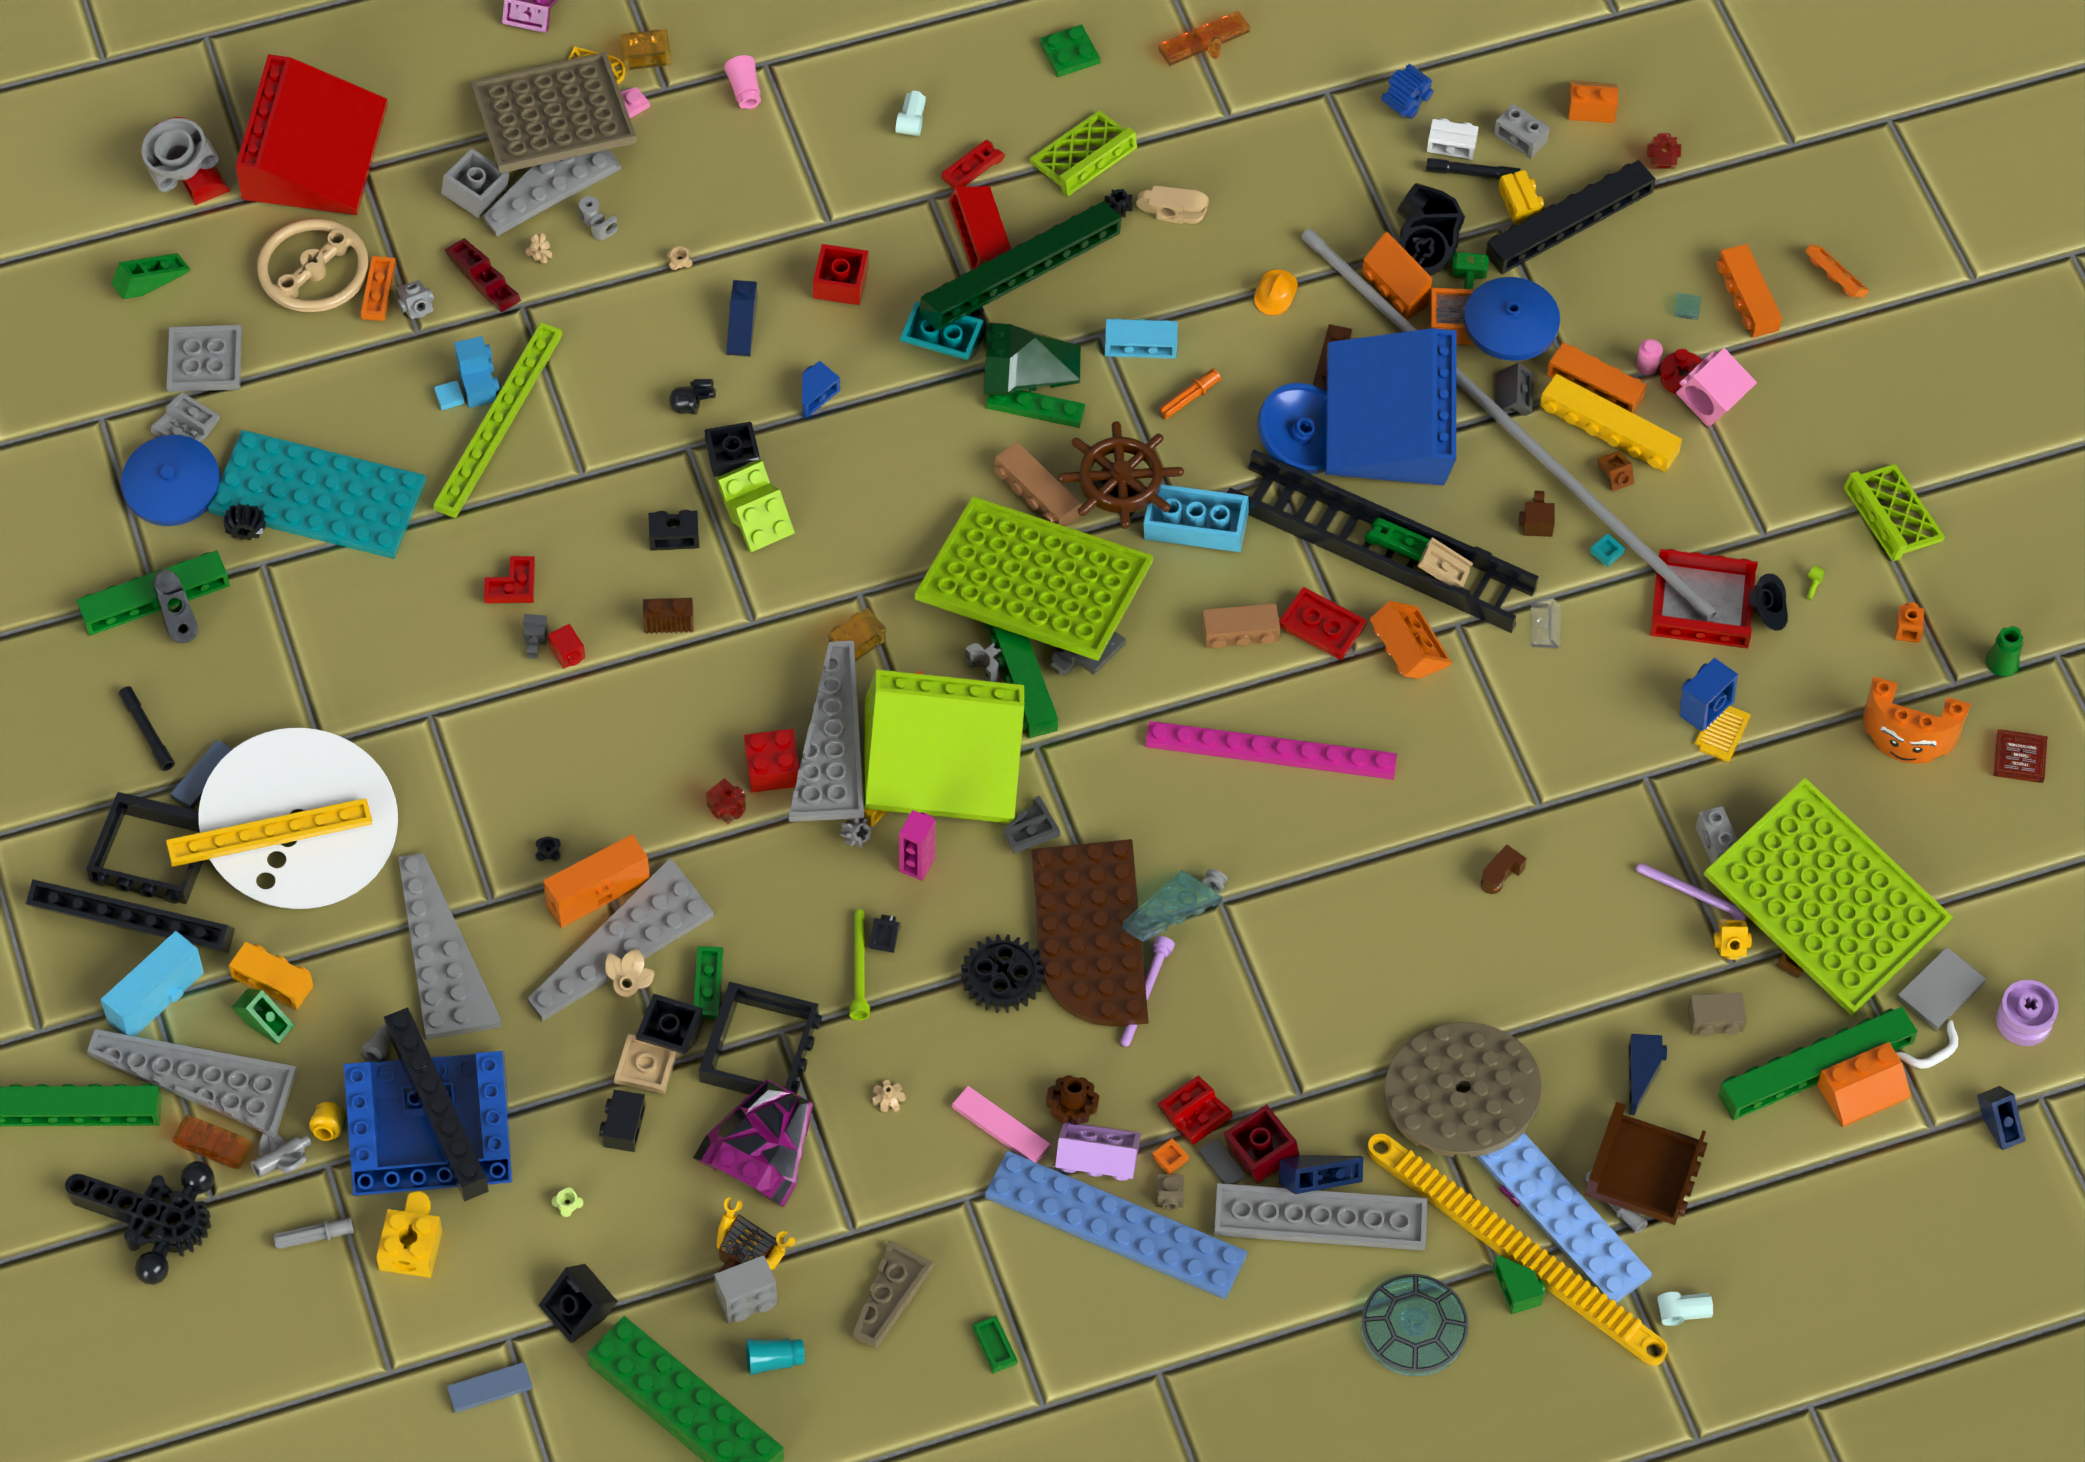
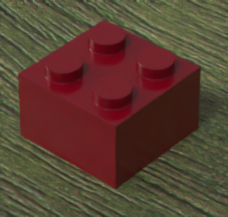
M1267 1104L1224 1132L1228 1149L1256 1184L1279 1170L1280 1159L1300 1156L1297 1141Z

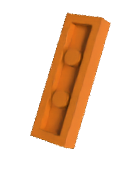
M1812 244L1806 249L1805 252L1811 257L1809 260L1815 266L1826 270V276L1835 283L1839 282L1843 286L1842 290L1844 293L1852 298L1865 297L1869 289L1820 245Z
M372 256L362 304L361 319L386 320L396 267L395 258Z

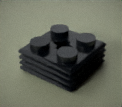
M752 422L704 430L705 442L714 477L724 475L760 459Z

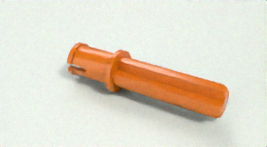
M1212 368L1199 379L1192 380L1190 386L1162 405L1159 413L1165 419L1170 418L1198 396H1204L1209 388L1220 382V374Z

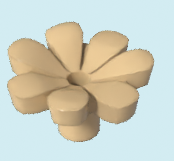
M544 233L532 235V244L525 249L527 256L533 255L534 260H540L542 264L547 263V259L552 258V252L547 250L550 248V244L548 241H545L546 236Z
M885 1080L882 1087L880 1085L874 1086L873 1093L876 1096L872 1098V1104L874 1106L880 1105V1111L884 1113L889 1110V1107H891L892 1111L897 1112L900 1110L898 1101L904 1102L906 1096L901 1092L902 1087L900 1084L896 1083L892 1086L889 1080Z

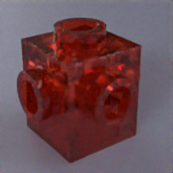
M1669 133L1657 134V137H1653L1651 143L1647 144V157H1651V169H1674L1677 166V158L1681 157V144H1677V137H1671Z
M725 778L706 793L707 806L710 808L711 813L719 820L722 819L727 824L734 819H739L746 810L745 793L740 787H734Z

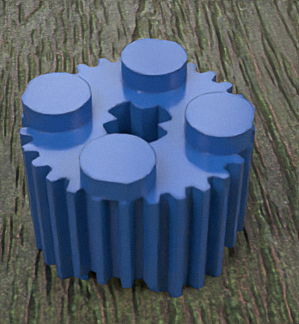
M1409 63L1406 65L1405 70L1401 71L1399 69L1393 73L1388 81L1390 88L1386 94H1382L1381 100L1401 116L1412 119L1418 113V106L1423 103V100L1426 102L1431 98L1434 92L1430 88L1432 80Z

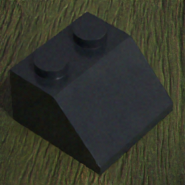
M653 994L637 1032L636 1040L686 1054L695 1045L704 1023L703 1009Z
M586 1264L566 1267L539 1303V1306L569 1342L572 1343L601 1323L618 1301Z

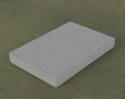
M1947 947L1898 994L1897 1000L1937 1031L1985 984L1986 978Z

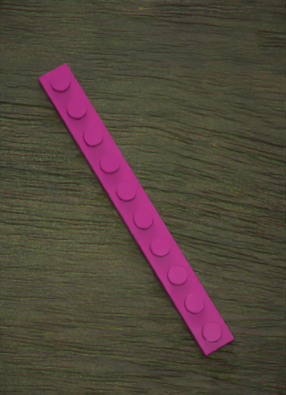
M1149 721L1146 747L1391 780H1394L1397 753Z

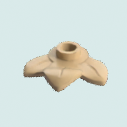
M638 949L629 951L622 959L613 954H608L605 961V973L613 981V989L620 997H632L638 989L647 988L654 979L655 972L644 968V957ZM622 981H628L630 983V987L625 988L622 985Z

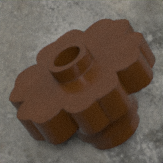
M1067 1075L1064 1078H1058L1055 1086L1048 1088L1046 1105L1051 1108V1116L1060 1123L1070 1121L1073 1125H1079L1088 1122L1090 1115L1097 1113L1099 1095L1094 1092V1084L1086 1078Z

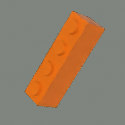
M1748 244L1721 250L1719 260L1716 263L1719 274H1723L1728 293L1732 294L1734 306L1743 317L1744 328L1749 330L1752 338L1778 332L1782 316Z
M1563 342L1549 361L1547 376L1554 378L1558 374L1633 414L1645 397L1647 384L1638 378H1633L1623 373L1616 367L1600 361L1597 357L1580 351L1575 346H1570Z

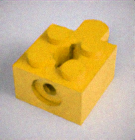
M420 1191L410 1193L406 1198L403 1211L387 1210L376 1256L379 1270L428 1278L432 1277L442 1234V1225L439 1216L429 1215L431 1204L429 1197L425 1193Z

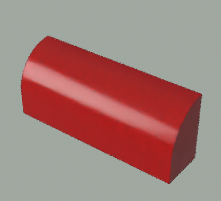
M216 165L209 169L200 168L193 177L181 180L195 205L230 192Z
M955 186L948 202L971 270H973L982 263H986L1001 253L1011 250V246L990 186Z

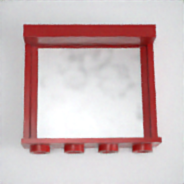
M1660 549L1659 557L1691 588L1718 610V614L1708 622L1675 588L1656 572L1650 636L1748 649L1752 634V608L1749 603V593L1755 586L1758 562L1744 558H1727L1722 555L1711 556L1698 552L1689 553L1675 549Z

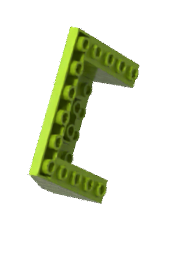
M876 669L864 701V809L911 813L914 810L931 816L1001 823L1013 822L1015 819L1024 717V685Z

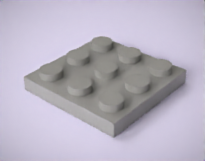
M242 325L169 327L168 392L240 390Z

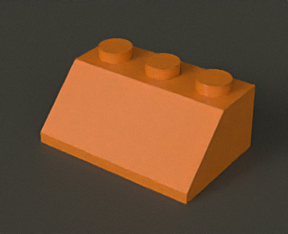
M1388 232L1384 233L1364 258L1362 275L1407 320L1429 306L1432 277Z
M1389 601L1370 618L1374 626V632L1382 639L1386 645V652L1393 657L1397 664V670L1404 677L1420 679L1452 664L1418 606Z
M1890 1042L1822 1070L1817 1083L1842 1127L1911 1097L1903 1064Z

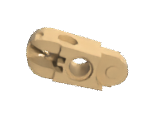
M1155 185L1152 191L1145 190L1140 192L1136 201L1139 209L1156 214V220L1177 224H1196L1200 222L1205 216L1209 204L1208 197L1200 191Z

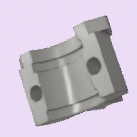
M978 643L971 644L965 648L967 666L970 668L982 666L986 669L985 681L999 682V663L993 657L1001 649H995V643L985 650Z

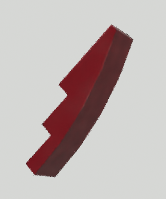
M463 238L445 249L446 254L465 277L501 313L521 301L519 293L506 283L504 276L491 266L490 259L468 240Z

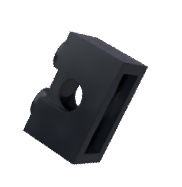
M681 510L678 514H668L666 511L648 513L650 551L699 548L697 510Z

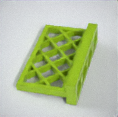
M1098 110L1032 156L1030 164L1061 186V192L1068 197L1137 149L1136 132L1130 127L1125 130ZM1101 120L1105 123V127H1092V124ZM1104 133V138L1091 139V134ZM1108 133L1119 134L1114 138H1107ZM1078 134H1088L1087 139H1075V136ZM1087 145L1086 151H1074V146ZM1090 145H1103L1097 150H1090ZM1061 146H1070V151H1057V149ZM1073 157H1086L1079 163H1072ZM1044 158H1053L1052 163H1042L1040 161ZM1056 158H1069V163H1056ZM1068 169L1060 176L1055 173V170Z
M1896 464L1864 474H1860L1859 471L1850 473L1843 489L1892 562L1901 559L1905 553L1944 540V534ZM1892 473L1897 482L1894 483L1883 479L1884 475ZM1869 480L1877 483V489L1869 487L1865 481ZM1881 485L1893 489V495L1880 491ZM1897 491L1906 494L1909 502L1896 497ZM1877 497L1889 501V508L1882 506ZM1893 504L1905 507V514L1893 510ZM1909 511L1918 512L1922 517L1921 520L1909 516ZM1890 516L1903 520L1902 525L1894 524ZM1906 522L1919 526L1918 532L1904 528ZM1922 528L1930 530L1934 536L1928 537L1921 534ZM1902 534L1914 538L1915 542L1907 544Z

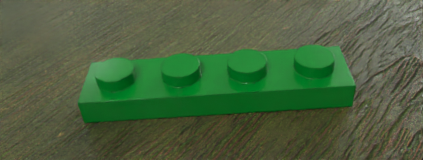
M1018 390L1015 391L1014 395L1008 396L989 394L986 408L1080 428L1085 411V403Z

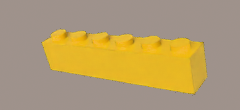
M1558 374L1554 376L1542 393L1540 407L1547 413L1564 419L1568 424L1585 430L1589 435L1606 441L1610 446L1627 452L1631 457L1638 458L1655 469L1666 473L1680 452L1682 439Z

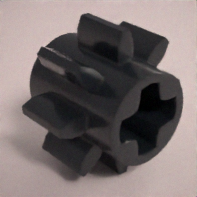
M1112 189L1110 196H1105L1104 201L1122 217L1125 218L1127 211L1133 210L1132 195H1127L1124 189Z

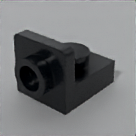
M881 914V919L874 918L869 949L895 953L899 928H901V923L896 922V917Z

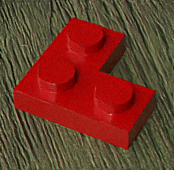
M510 556L509 577H485L484 603H534L535 556Z

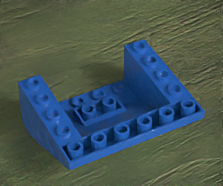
M1431 328L1328 342L1325 475L1444 486L1456 461V330Z
M495 1051L469 1055L432 1057V1061L485 1173L487 1184L511 1183L512 1167L505 1052ZM400 1060L344 1064L353 1196L457 1187Z

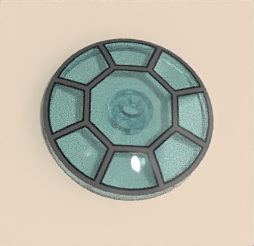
M1406 1274L1383 1282L1371 1293L1363 1309L1361 1331L1369 1352L1380 1364L1399 1374L1425 1376L1445 1369L1460 1355L1468 1334V1316L1461 1299L1448 1285L1430 1276Z

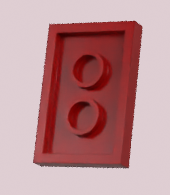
M1303 587L1283 614L1279 623L1281 629L1342 661L1366 627L1367 620Z

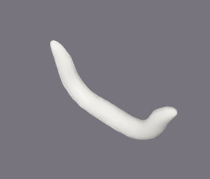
M1950 1020L1947 1024L1948 1045L1926 1059H1916L1903 1052H1896V1054L1906 1064L1919 1069L1930 1068L1951 1056L1958 1047L1959 1038L1953 1021Z

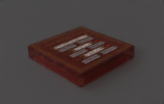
M1998 729L1996 733L1993 776L2043 783L2045 779L2048 736Z

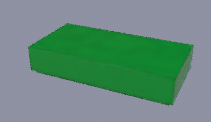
M997 1315L972 1324V1330L993 1374L1017 1364L1018 1360Z

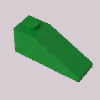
M178 253L119 262L111 284L123 299L140 297L188 273L190 268Z

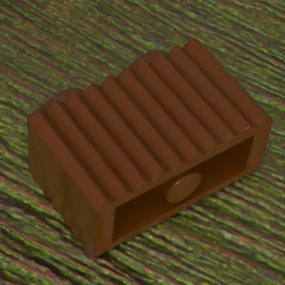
M692 597L643 599L644 632L646 634L649 632L651 634L654 632L656 634L658 632L661 634L663 632L682 633L683 631L686 633L690 631L692 633L694 631Z

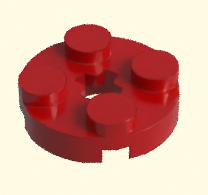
M1682 348L1667 355L1660 365L1661 384L1666 390L1676 394L1682 387L1679 382L1687 376L1685 374L1680 376L1679 371L1684 370L1689 374L1703 360L1696 354Z

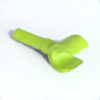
M1816 565L1812 567L1808 574V578L1813 580L1806 596L1808 600H1812L1818 584L1824 579V570Z

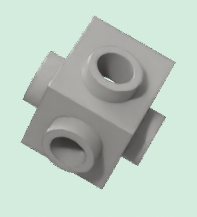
M420 280L397 288L400 299H398L399 307L411 319L422 318L427 313L434 311L431 303L434 301L430 288L426 289Z

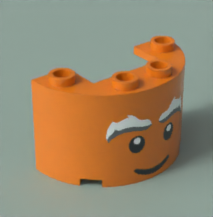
M1873 676L1864 706L1863 723L1866 733L1871 736L1875 742L1874 745L1880 751L1902 762L1921 764L1932 762L1937 757L1947 755L1956 746L1971 706L1970 703L1947 697L1941 717L1893 704L1898 683Z

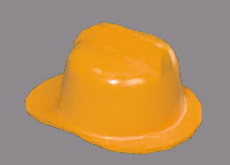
M1279 269L1270 270L1265 273L1254 295V302L1259 311L1272 316L1280 315L1287 311L1297 291L1298 283L1296 278L1291 273Z

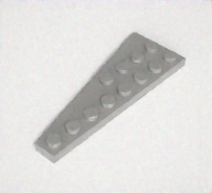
M854 641L828 643L821 681L819 682L801 766L797 775V783L793 792L789 822L864 818Z
M424 853L398 857L426 1040L502 1028L498 1011Z
M671 858L528 998V1003L543 1022L611 980L605 973V961L608 954H613L622 959L629 951L638 949L644 959L713 918L714 913Z
M94 1029L87 1049L88 1056L273 1137L277 1135L297 1073L296 1066L98 1029Z

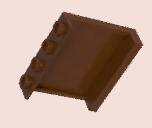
M1616 1102L1584 1195L1675 1225L1678 1215L1684 1217L1688 1202L1684 1201V1197L1691 1196L1695 1182L1690 1180L1692 1176L1697 1177L1702 1163L1697 1161L1698 1156L1704 1157L1708 1145L1707 1142L1703 1141L1706 1131L1702 1130L1700 1139L1623 1115L1626 1105Z

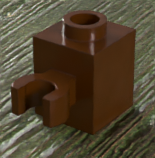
M1534 491L1533 502H1525L1524 511L1519 512V526H1523V536L1552 537L1555 503H1544V491Z

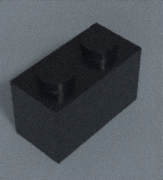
M614 1089L612 1099L608 1098L605 1106V1114H608L606 1122L602 1121L600 1125L599 1137H603L604 1147L635 1152L646 1108L645 1094Z

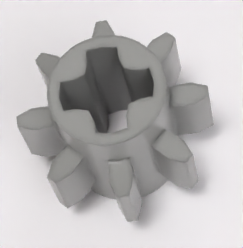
M867 818L849 819L841 823L840 836L846 838L844 844L862 847V842L870 841L869 837L872 827L866 824Z

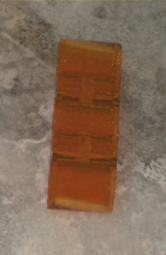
M190 1115L184 1116L172 1137L173 1142L181 1148L234 1169L241 1167L252 1147L251 1142L245 1137Z

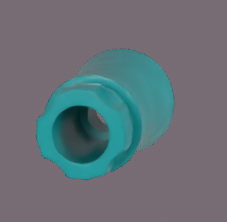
M802 1339L745 1340L749 1376L805 1364Z

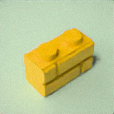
M1525 170L1500 177L1498 190L1514 225H1519L1531 215H1537L1544 210L1543 198L1537 196L1535 192V181L1533 178H1529Z

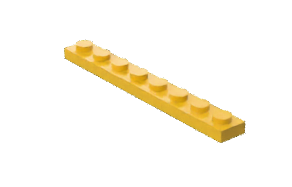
M367 798L168 839L166 840V846L171 866L174 867L372 825V817Z

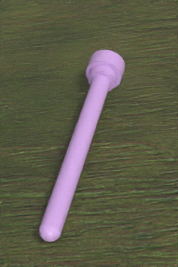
M1639 863L1636 866L1638 873L1731 913L1730 916L1734 920H1745L1746 922L1748 919L1735 904L1643 863Z
M1157 936L1152 946L1154 958L1145 978L1147 1000L1163 960L1172 954L1175 946L1171 939L1164 936ZM1138 1025L1126 1026L1120 1040L1123 1047L1130 1045Z

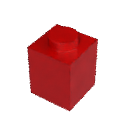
M570 623L548 634L549 648L563 669L577 665L585 659L584 645Z

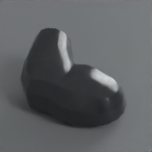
M1415 183L1396 211L1406 219L1401 226L1399 244L1432 276L1441 271L1453 258L1458 248L1459 232L1464 223L1465 215L1454 197L1444 191Z

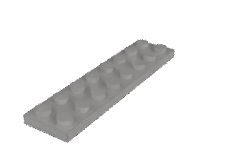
M1217 1183L1214 1236L1425 1251L1428 1198L1317 1190L1293 1194L1286 1188Z

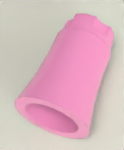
M741 55L728 60L724 65V71L730 80L739 107L742 109L757 107L761 102L755 59L751 56Z

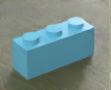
M1106 319L1105 356L1176 359L1178 321Z

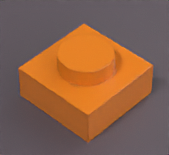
M1173 1138L1152 1153V1158L1167 1174H1172L1189 1161V1155Z

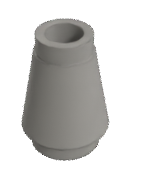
M384 1025L380 1026L362 1046L361 1055L367 1062L385 1060L391 1040Z

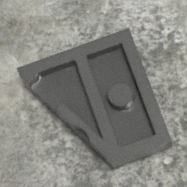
M1037 796L1033 799V805L1027 811L1022 810L1017 815L1016 820L1010 822L1003 829V834L1015 854L1059 837L1060 830L1041 797Z

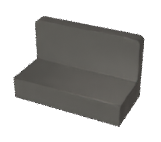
M1519 363L1497 372L1495 403L1503 411L1514 408L1524 416L1531 414L1533 404V373Z

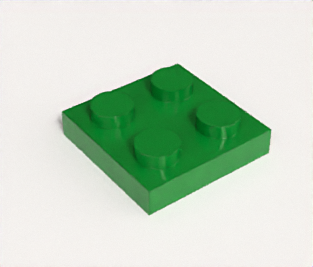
M1082 24L1040 38V45L1057 77L1100 64V56Z

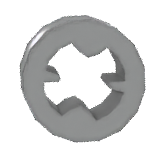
M1209 869L1202 883L1210 891L1219 893L1223 891L1228 878L1219 870Z

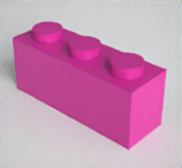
M912 810L899 833V871L922 881L935 859V819L927 813H919Z

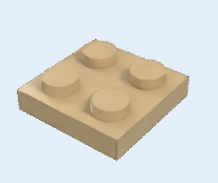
M628 1034L614 1077V1083L665 1095L678 1052L636 1040V1035Z

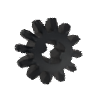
M238 503L237 506L232 505L229 507V510H226L223 523L225 533L231 534L232 538L238 537L240 540L248 539L251 541L252 538L260 537V534L265 529L266 521L264 511L259 510L258 506Z

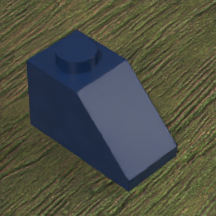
M1998 1086L1977 1095L1982 1118L2000 1149L2004 1150L2026 1141L2015 1095L2012 1092Z

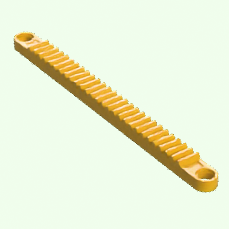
M1375 1134L1369 1139L1367 1147L1368 1156L1421 1197L1428 1198L1427 1201L1502 1257L1535 1271L1538 1280L1541 1279L1546 1290L1643 1362L1655 1366L1665 1360L1668 1350L1666 1342L1643 1325L1639 1318L1635 1319L1631 1312H1626L1623 1306L1616 1305L1615 1300L1608 1299L1605 1293H1600L1597 1287H1592L1588 1280L1584 1281L1581 1275L1574 1274L1573 1270L1566 1268L1562 1261L1558 1262L1554 1255L1550 1256L1546 1249L1539 1247L1538 1243H1533L1528 1236H1523L1520 1230L1516 1231L1512 1224L1508 1225L1504 1218H1499L1496 1212L1489 1210L1488 1206L1481 1205L1480 1201L1473 1199L1470 1193L1466 1194L1462 1187H1457L1454 1181H1449L1446 1175L1439 1173L1438 1169L1431 1168L1428 1162H1423L1422 1158L1415 1156L1412 1150L1408 1151L1386 1134ZM1376 1143H1383L1387 1146L1388 1150L1385 1153H1378L1374 1150L1373 1146ZM1650 1345L1658 1346L1661 1354L1651 1356L1647 1353L1646 1348Z

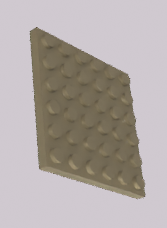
M606 52L471 81V88L499 173L511 172L526 167H534L544 163L556 162L562 159L637 143L633 125Z

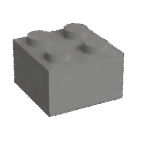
M471 149L443 176L441 194L477 218H480L507 191L509 172L499 173L497 164Z
M764 1255L714 1274L716 1297L728 1323L744 1321L749 1315L759 1311L767 1312L778 1304L776 1280Z

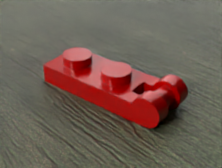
M985 140L941 173V179L953 189H955V186H966L994 164H999L1004 159L1005 154L999 149L996 150L993 147V143L989 140Z

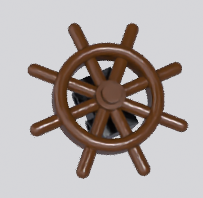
M1115 421L1111 425L1112 438L1104 439L1092 447L1077 437L1072 440V445L1085 454L1080 464V472L1060 473L1058 480L1060 482H1080L1081 489L1088 499L1078 509L1080 516L1087 515L1097 506L1102 510L1118 513L1121 526L1127 529L1131 524L1130 517L1150 503L1163 512L1170 510V504L1158 496L1162 485V477H1180L1184 474V469L1182 467L1162 468L1160 459L1154 452V449L1164 439L1162 434L1157 433L1145 444L1134 438L1122 437L1121 424ZM1114 453L1115 462H1111L1104 456ZM1124 453L1134 455L1129 461H1124ZM1142 461H1144L1149 467L1145 469H1134ZM1095 462L1103 467L1101 471L1090 470ZM1152 478L1148 487L1136 479Z

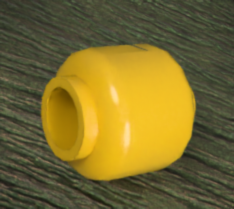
M335 1102L319 1103L315 1106L309 1122L310 1131L316 1138L322 1141L336 1139L342 1133L346 1121V1113Z

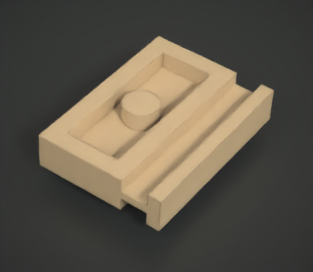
M1432 537L1427 543L1418 567L1451 587L1454 585L1458 588H1463L1473 563Z

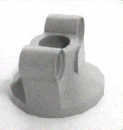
M171 118L160 122L148 132L142 144L141 153L144 163L155 185L161 192L172 190L177 185L178 180L189 179L200 168H212L219 161V156L203 130L195 122L185 118Z

